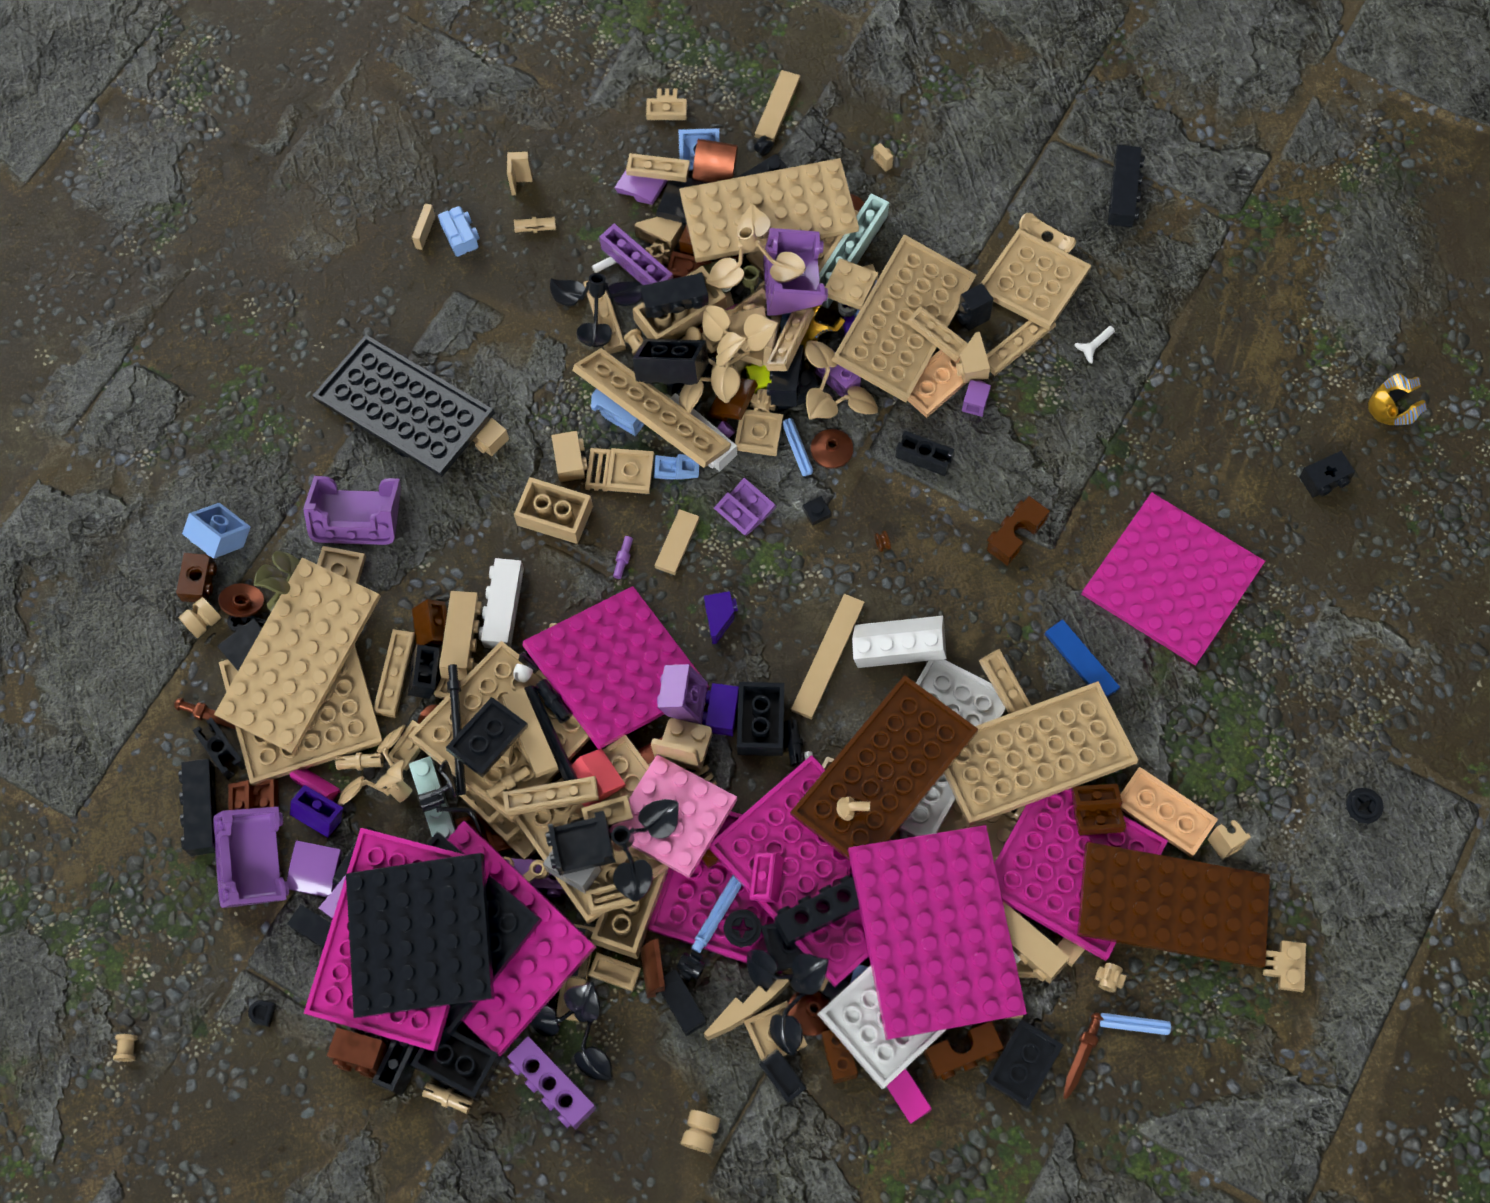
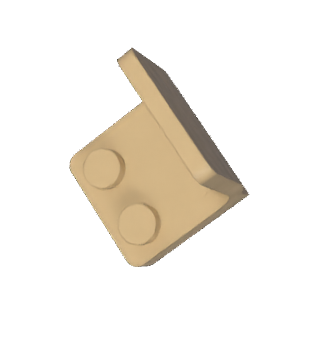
M671 718L668 720L662 740L652 739L651 747L654 757L659 755L680 767L701 772L712 738V729L709 726Z

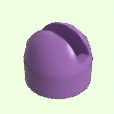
M722 421L717 427L727 438H730L735 433V430L725 421Z

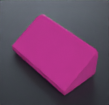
M297 769L289 774L291 779L302 787L306 785L331 801L340 792L338 787L308 769Z
M755 853L750 900L770 903L779 902L783 857L777 853Z
M906 1068L886 1086L910 1124L931 1111L930 1105Z

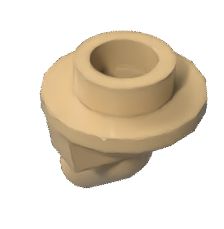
M843 797L837 802V813L846 821L853 819L855 811H870V802L854 801L851 797Z

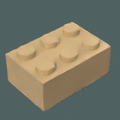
M529 477L514 517L517 526L578 544L593 504L590 495Z

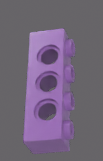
M613 224L599 236L601 249L642 285L674 279L673 274L616 224Z
M529 1036L507 1056L511 1061L508 1066L517 1076L522 1073L528 1079L525 1084L533 1093L538 1090L544 1096L541 1101L550 1111L555 1108L560 1113L557 1118L567 1128L571 1125L576 1130L596 1110L594 1104ZM531 1062H539L540 1064L538 1071L535 1073H529L527 1070ZM548 1079L556 1080V1086L552 1090L544 1089V1083ZM565 1096L573 1098V1102L568 1108L560 1106V1101Z

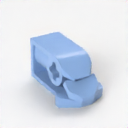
M597 388L591 395L592 410L600 409V413L605 419L636 437L644 423Z

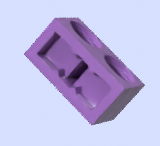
M837 364L836 367H830L826 383L843 397L848 395L847 390L850 387H860L861 377ZM816 367V374L823 380L825 368Z

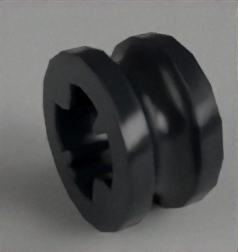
M766 135L762 136L756 142L754 150L759 152L761 156H766L772 150L774 142L768 140Z

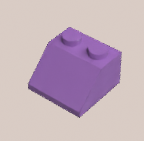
M689 664L665 665L664 672L661 675L660 695L657 697L658 708L668 717L701 724L708 682Z

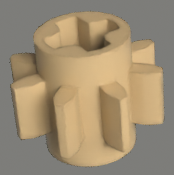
M654 242L650 248L646 247V251L663 266L669 264L670 250H665L664 243L656 244Z
M759 389L756 394H753L750 407L754 408V411L769 412L770 410H775V405H771V397L767 396V389Z
M1105 963L1104 968L1099 966L1095 980L1100 981L1099 987L1101 989L1116 992L1117 988L1122 989L1126 976L1121 974L1123 969L1120 966Z

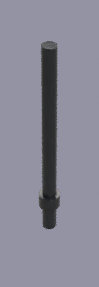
M450 664L448 665L449 681L447 682V692L450 693L454 738L462 730L459 698L461 681L458 680L457 665ZM454 757L457 795H465L464 764Z

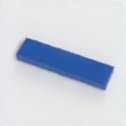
M1063 619L1045 632V636L1087 685L1099 682L1107 698L1119 690L1120 686Z

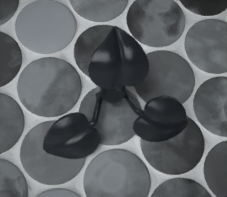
M601 273L591 274L589 282H586V288L578 281L556 280L552 278L550 280L551 294L554 300L561 305H576L579 299L583 300L588 290L589 294L595 298L594 324L584 323L577 329L578 340L589 347H602L612 337V330L609 325L598 324V299L605 294V291L609 298H614L616 304L632 306L641 300L640 286H643L640 282H618L608 287L606 278Z
M444 760L438 772L446 778L448 783L437 790L418 795L423 812L436 809L437 813L442 811L466 812L475 823L479 834L483 837L481 823L472 808L441 806V804L445 803L443 792L451 789L453 797L456 798V777H452L450 765L447 760Z
M663 799L647 804L639 814V822L645 826L644 828H631L629 830L625 826H618L610 834L611 840L620 848H623L629 859V863H621L615 869L613 874L614 885L621 894L633 902L639 901L646 895L653 880V872L649 863L643 859L634 862L629 851V847L634 842L633 834L649 831L650 835L656 839L669 837L675 831L678 824L679 804L675 800ZM584 817L573 820L571 823L582 821Z
M760 949L750 950L747 954V968L749 976L755 985L761 988H769L773 985L774 979H792V988L799 992V995L786 1007L782 1015L775 1014L770 1020V1033L776 1045L787 1054L795 1055L803 1039V1030L799 1021L793 1016H788V1012L802 997L807 994H815L821 989L827 974L829 959L803 953L797 955L793 960V974L777 975L775 973L778 970V963L770 953Z
M594 982L573 986L564 994L565 1004L570 1011L561 1017H557L556 1010L546 1004L530 1022V1025L542 1035L554 1036L560 1030L558 1022L564 1021L573 1013L578 1021H587L581 1044L582 1051H578L574 1055L575 1063L581 1072L588 1077L596 1080H610L613 1077L612 1065L606 1053L597 1047H586L591 1025L600 1015V1001Z

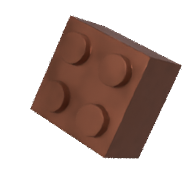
M336 1028L327 1057L333 1060L332 1064L341 1070L351 1072L352 1068H354L355 1071L360 1072V1075L374 1078L389 1046L382 1040Z

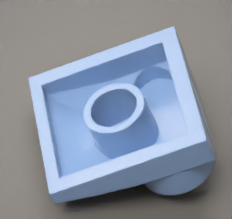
M719 128L679 130V159L690 160L689 171H693L697 140L704 139L720 142Z

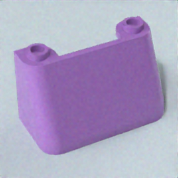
M770 228L765 250L772 259L776 261L778 255L782 252H792L803 260L806 270L792 281L785 283L777 282L770 274V268L774 264L764 255L763 267L767 315L779 316L822 305L823 301H827L828 288H825L819 279L818 256L819 253L823 252V241H820V233L816 231Z
M314 476L303 508L309 538L319 543L388 545L392 543L396 534L401 491L400 479L388 478L382 480L379 485V492L338 490L336 482L330 477Z
M279 807L226 810L214 816L213 829L221 908L286 900V896L289 894V885L287 881L284 882V879L280 877L276 838L279 826L283 825V815L279 812Z

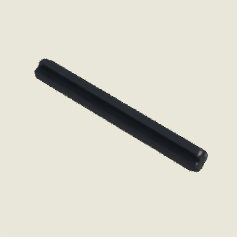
M535 686L525 687V692L563 780L577 779Z

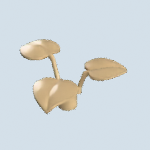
M752 204L743 214L737 226V235L741 242L738 245V263L732 258L719 260L712 267L706 282L708 285L720 289L731 288L739 284L745 274L743 269L740 268L743 260V249L750 251L756 247L774 264L770 268V274L777 282L785 283L794 280L804 273L806 267L803 260L792 252H782L778 255L776 261L772 259L757 239L768 233L771 228V221L765 213Z
M714 305L705 308L702 323L705 336L711 341H720L724 334L726 335L729 332L727 329L731 325V318L726 310ZM752 314L746 319L744 323L745 335L738 334L747 339L740 348L743 353L730 360L725 366L720 367L716 365L711 374L712 388L723 402L729 403L740 387V375L730 365L745 356H749L750 352L764 349L772 339L778 322L760 314Z
M689 327L681 340H700V331L696 327ZM728 332L721 339L717 347L718 355L716 356V362L708 358L709 363L713 365L711 372L716 365L720 367L725 366L747 339L734 332ZM701 377L698 384H685L679 395V406L688 411V413H691L703 393L704 386L702 381L711 382V378Z
M818 341L806 342L805 353L809 362L815 367L825 368L826 370L820 388H811L807 392L806 407L809 419L833 418L838 413L837 404L844 400H848L849 407L861 414H876L879 411L872 395L866 389L859 386L850 387L847 390L848 395H844L836 401L833 400L830 394L824 393L823 389L830 372V367L837 366L835 362L831 361L835 353L824 343Z
M405 724L389 733L377 748V752H382L390 765L385 775L376 784L364 780L363 776L356 778L343 790L338 799V805L342 806L350 801L359 792L361 787L365 785L371 786L387 796L391 794L399 803L403 802L411 794L412 789L403 781L405 761L401 759L394 764L388 755L389 748L398 741L403 730L407 729Z

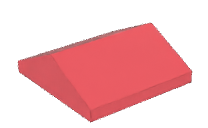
M602 749L580 756L571 764L577 779L596 776L599 800L582 803L584 807L600 803L626 786Z

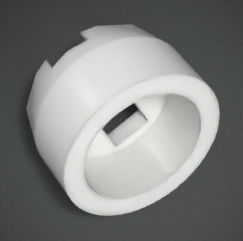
M516 664L513 676L516 681L524 683L530 679L533 670L525 665Z

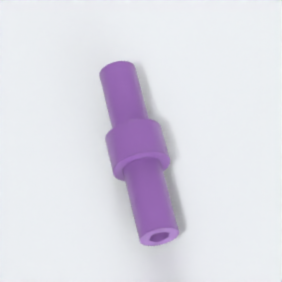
M625 536L621 551L617 553V564L613 577L616 579L622 578L625 564L629 562L632 537Z

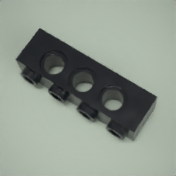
M852 874L840 879V884L834 887L831 884L819 890L820 894L815 897L805 896L798 901L799 905L793 908L786 906L776 912L777 916H775L774 923L786 946L860 909ZM840 892L846 893L849 901H839L837 894ZM816 904H826L828 912L820 913L816 909ZM799 913L804 914L807 917V922L804 924L798 923L795 920V915Z

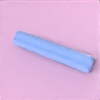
M792 418L785 419L782 422V426L801 474L803 476L811 475L813 468L794 420Z
M1101 1013L1104 1020H1100V1027L1169 1035L1171 1031V1023L1169 1021Z

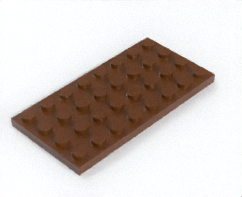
M904 675L791 810L790 815L850 860L848 852L850 847L891 840L977 734L978 728ZM843 797H851L854 801L870 802V811H855L853 819L846 821L837 813V802Z
M1087 842L1084 850L1077 936L1263 968L1266 963L1270 875Z

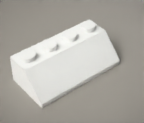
M943 616L858 624L854 627L852 637L853 659L858 668L947 659Z

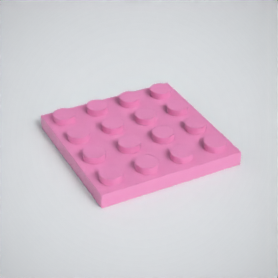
M656 755L629 798L634 819L613 824L609 831L611 834L618 826H625L629 830L631 828H644L645 826L639 822V814L647 804L663 799L677 801L679 809L678 824L675 831L669 837L663 839L652 837L649 831L633 834L634 842L631 847L690 878L737 802V796Z

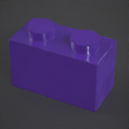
M712 683L711 690H707L705 703L709 704L708 712H703L702 725L711 727L712 734L733 736L739 699V686Z
M306 785L291 800L290 816L327 838L341 823L343 807Z

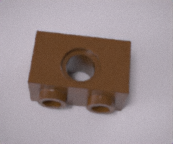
M184 553L176 594L182 602H197L201 597L208 602L209 596L213 593L212 578L217 572V564L211 556L207 554ZM202 575L199 580L194 581L197 576Z
M831 1030L821 1032V1039L833 1084L857 1078L853 1055Z

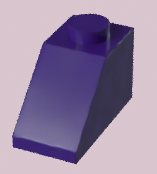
M730 591L704 596L712 644L718 643L734 621V612L738 611L736 598L731 599Z

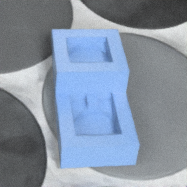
M678 454L677 458L655 455L653 478L690 479L699 476V464L687 455Z

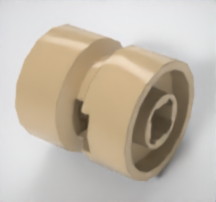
M201 597L193 604L192 610L187 609L178 618L198 639L207 631V626H213L221 619V616Z
M691 1110L687 1121L690 1129L684 1132L681 1145L700 1152L711 1153L714 1144V1138L711 1135L717 1133L721 1119L708 1113Z

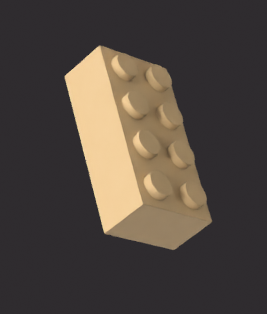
M703 266L688 275L703 274L708 292V305L699 309H687L681 313L664 314L659 318H646L643 303L633 308L634 321L648 339L676 340L683 336L689 327H697L703 323V313L706 307L714 305L724 310L726 309V295L720 288L707 284L706 280L709 274Z
M669 869L652 880L650 889L638 901V904L607 911L599 916L591 936L593 944L638 959L648 932V925Z

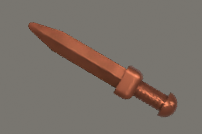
M178 698L174 702V707L177 711L184 710L193 713V716L200 721L203 718L208 720L212 717L216 723L236 730L235 725L215 716L216 711L209 709L204 703L194 705L184 701V698Z
M1093 1013L1090 1016L1092 1021L1087 1032L1080 1036L1079 1041L1081 1044L1066 1078L1064 1099H1067L1077 1086L1090 1052L1098 1043L1096 1034L1100 1027V1020H1104L1100 1013Z

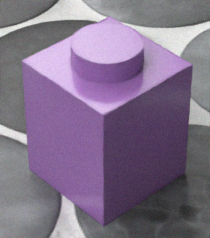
M970 380L962 412L982 417L991 385L980 380Z

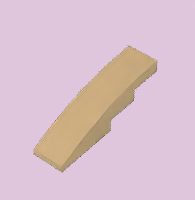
M466 786V794L459 796L522 859H529L536 852V849L517 822L514 820L512 823Z
M776 980L767 992L758 986L744 1003L735 998L706 1030L704 1037L709 1041L743 1024L745 1020L758 1014L789 986V980Z

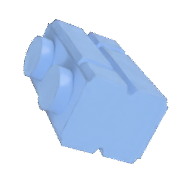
M458 206L438 215L440 225L455 256H461L466 254L467 251L470 252L478 248L477 240L480 238L476 228L471 229L469 225L472 221L468 212L464 213L462 208Z

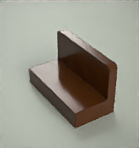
M426 599L412 609L416 644L425 646L430 644L443 645L447 619L446 604L442 601Z

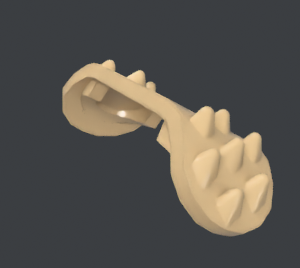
M1025 213L1020 219L1019 228L1040 240H1042L1041 236L1044 232H1051L1054 238L1046 243L1066 253H1069L1076 244L1074 237L1064 235L1040 221L1032 213Z

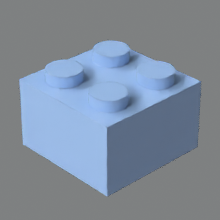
M217 503L189 513L182 534L214 559L243 548L251 527L221 503Z

